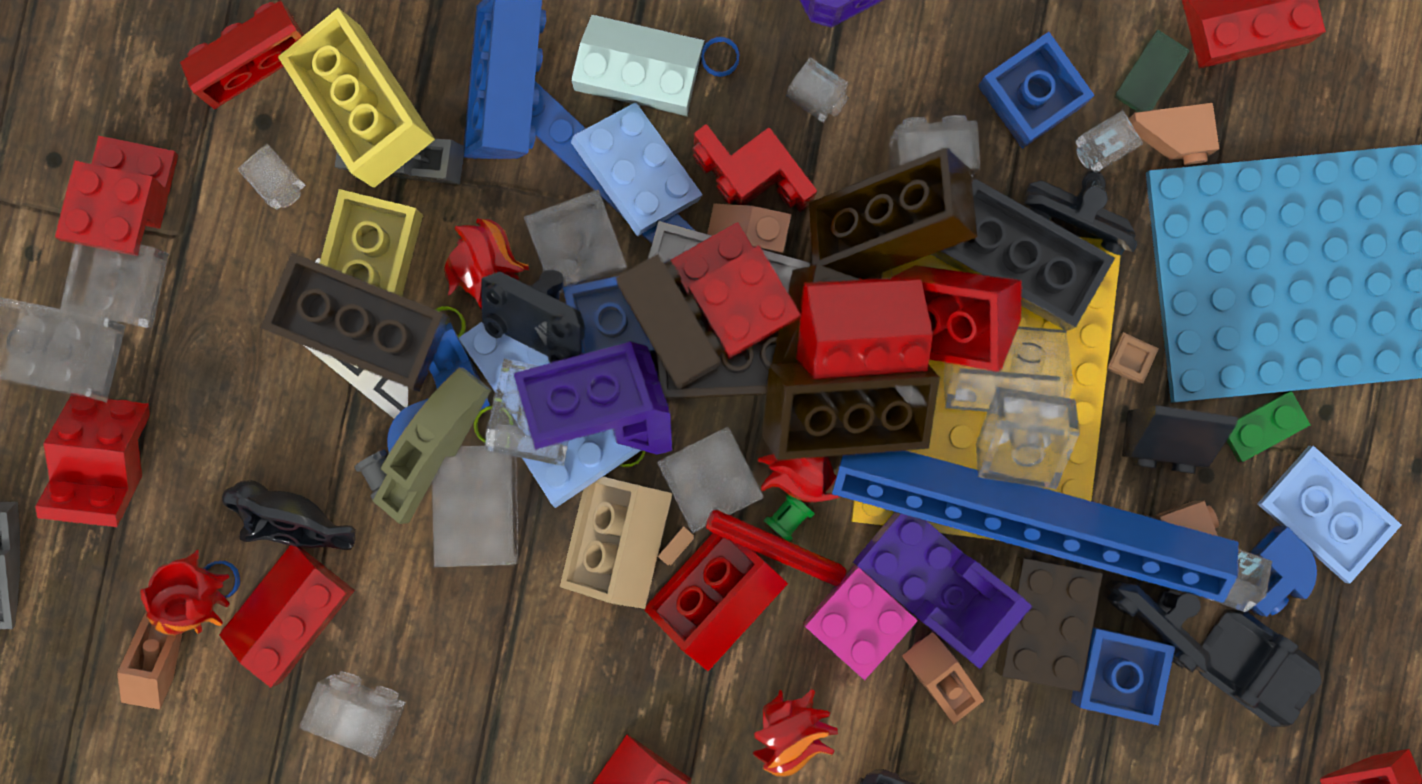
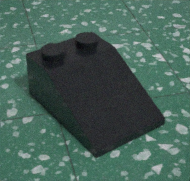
M1163 406L1128 410L1122 457L1133 458V466L1157 468V462L1172 464L1171 471L1195 474L1196 467H1209L1237 426L1238 417Z

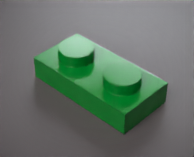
M1288 391L1237 419V426L1227 439V443L1237 461L1244 462L1310 426V423L1293 392Z

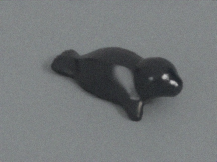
M253 480L240 481L233 487L226 489L222 494L223 505L236 512L244 523L239 536L240 540L244 542L269 540L297 547H331L342 550H351L354 546L356 529L353 526L334 525L316 504L301 495L285 491H268L265 486Z

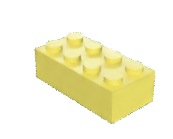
M339 8L278 56L351 174L373 188L435 140L361 25Z
M339 189L320 264L402 296L423 214L414 207Z

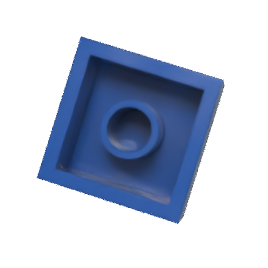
M1047 32L988 73L978 85L980 91L1022 149L1085 106L1095 96L1050 32Z
M616 277L563 288L566 304L581 312L585 324L582 353L586 354L627 342L647 345L650 354L656 353L615 280Z
M1093 627L1081 692L1073 690L1071 703L1079 708L1159 725L1175 646Z

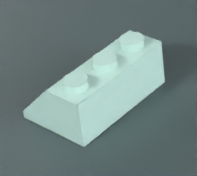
M591 15L580 42L571 81L574 90L631 104L636 102L640 106L687 116L704 40Z

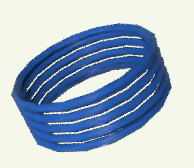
M726 37L710 39L702 49L701 61L703 67L714 76L724 77L730 75L739 63V51L736 44ZM716 42H725L731 45L737 55L734 66L724 72L710 69L704 60L706 49Z
M214 561L207 564L203 569L208 570L215 564H224L233 571L235 585L233 590L224 596L225 598L231 597L240 585L238 569L227 561Z

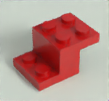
M707 124L694 133V147L692 148L694 154L692 156L705 174L710 171L713 172L718 183L716 188L728 204L735 202L737 205H747L776 182L779 185V188L776 190L789 208L795 205L802 212L809 206V202L814 201L817 193L816 188L770 128L760 133L731 156Z
M98 136L92 163L74 160L55 238L64 242L138 256L145 226L161 228L179 155L172 150Z
M738 222L671 259L682 279L681 286L687 296L691 294L703 315L701 317L708 331L713 330L729 358L794 322L801 316L761 247L758 245L753 248Z
M70 396L43 443L49 482L35 506L37 518L118 527L142 478L138 439L150 417L149 404L131 402L129 400L94 398L91 396Z

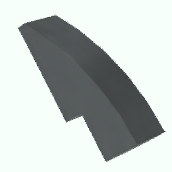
M435 139L389 177L460 185L465 146L453 140ZM337 152L335 168L349 171Z
M0 502V629H13L16 623L20 580L18 502Z

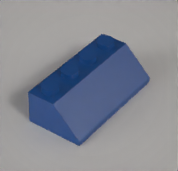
M482 0L476 6L464 136V158L518 159L528 154L529 149H532L534 146L536 129L535 126H531L532 110H536L539 101V88L534 87L535 74L539 72L543 59V51L541 48H538L539 33L544 31L546 23V11L541 9L542 0Z

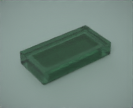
M1157 30L1113 97L1137 112L1152 111L1190 50Z

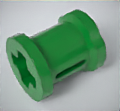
M786 493L785 502L771 517L766 516L763 521L783 539L791 542L793 540L792 534L807 517L812 518L815 513L802 501Z

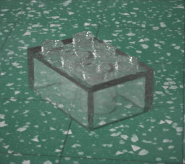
M0 297V381L107 402L126 326L105 317Z
M514 445L460 446L455 457H445L432 480L434 567L515 565L519 563L516 448Z

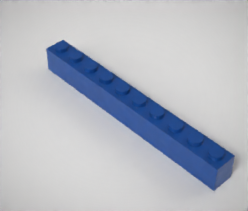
M906 450L842 455L832 492L836 496L1223 603L1238 577L1237 541Z

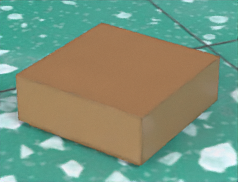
M1124 332L1120 333L1108 360L1107 370L1140 385L1144 384L1159 348Z
M683 526L658 557L665 564L672 565L692 542L694 534Z

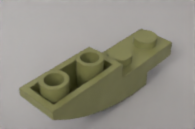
M458 368L430 396L405 428L380 468L387 475L373 499V502L396 522L405 524L411 521L445 457H455L491 389L466 369Z

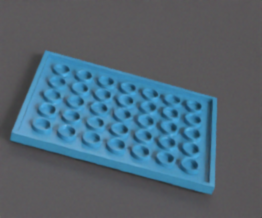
M1422 144L1150 170L1146 172L1171 403L1422 378Z

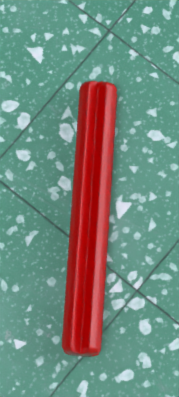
M713 510L706 521V528L710 532L831 585L838 586L846 576V568L841 564L719 510Z

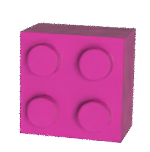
M854 565L842 582L835 586L808 616L803 625L861 678L866 680L918 620L866 573Z

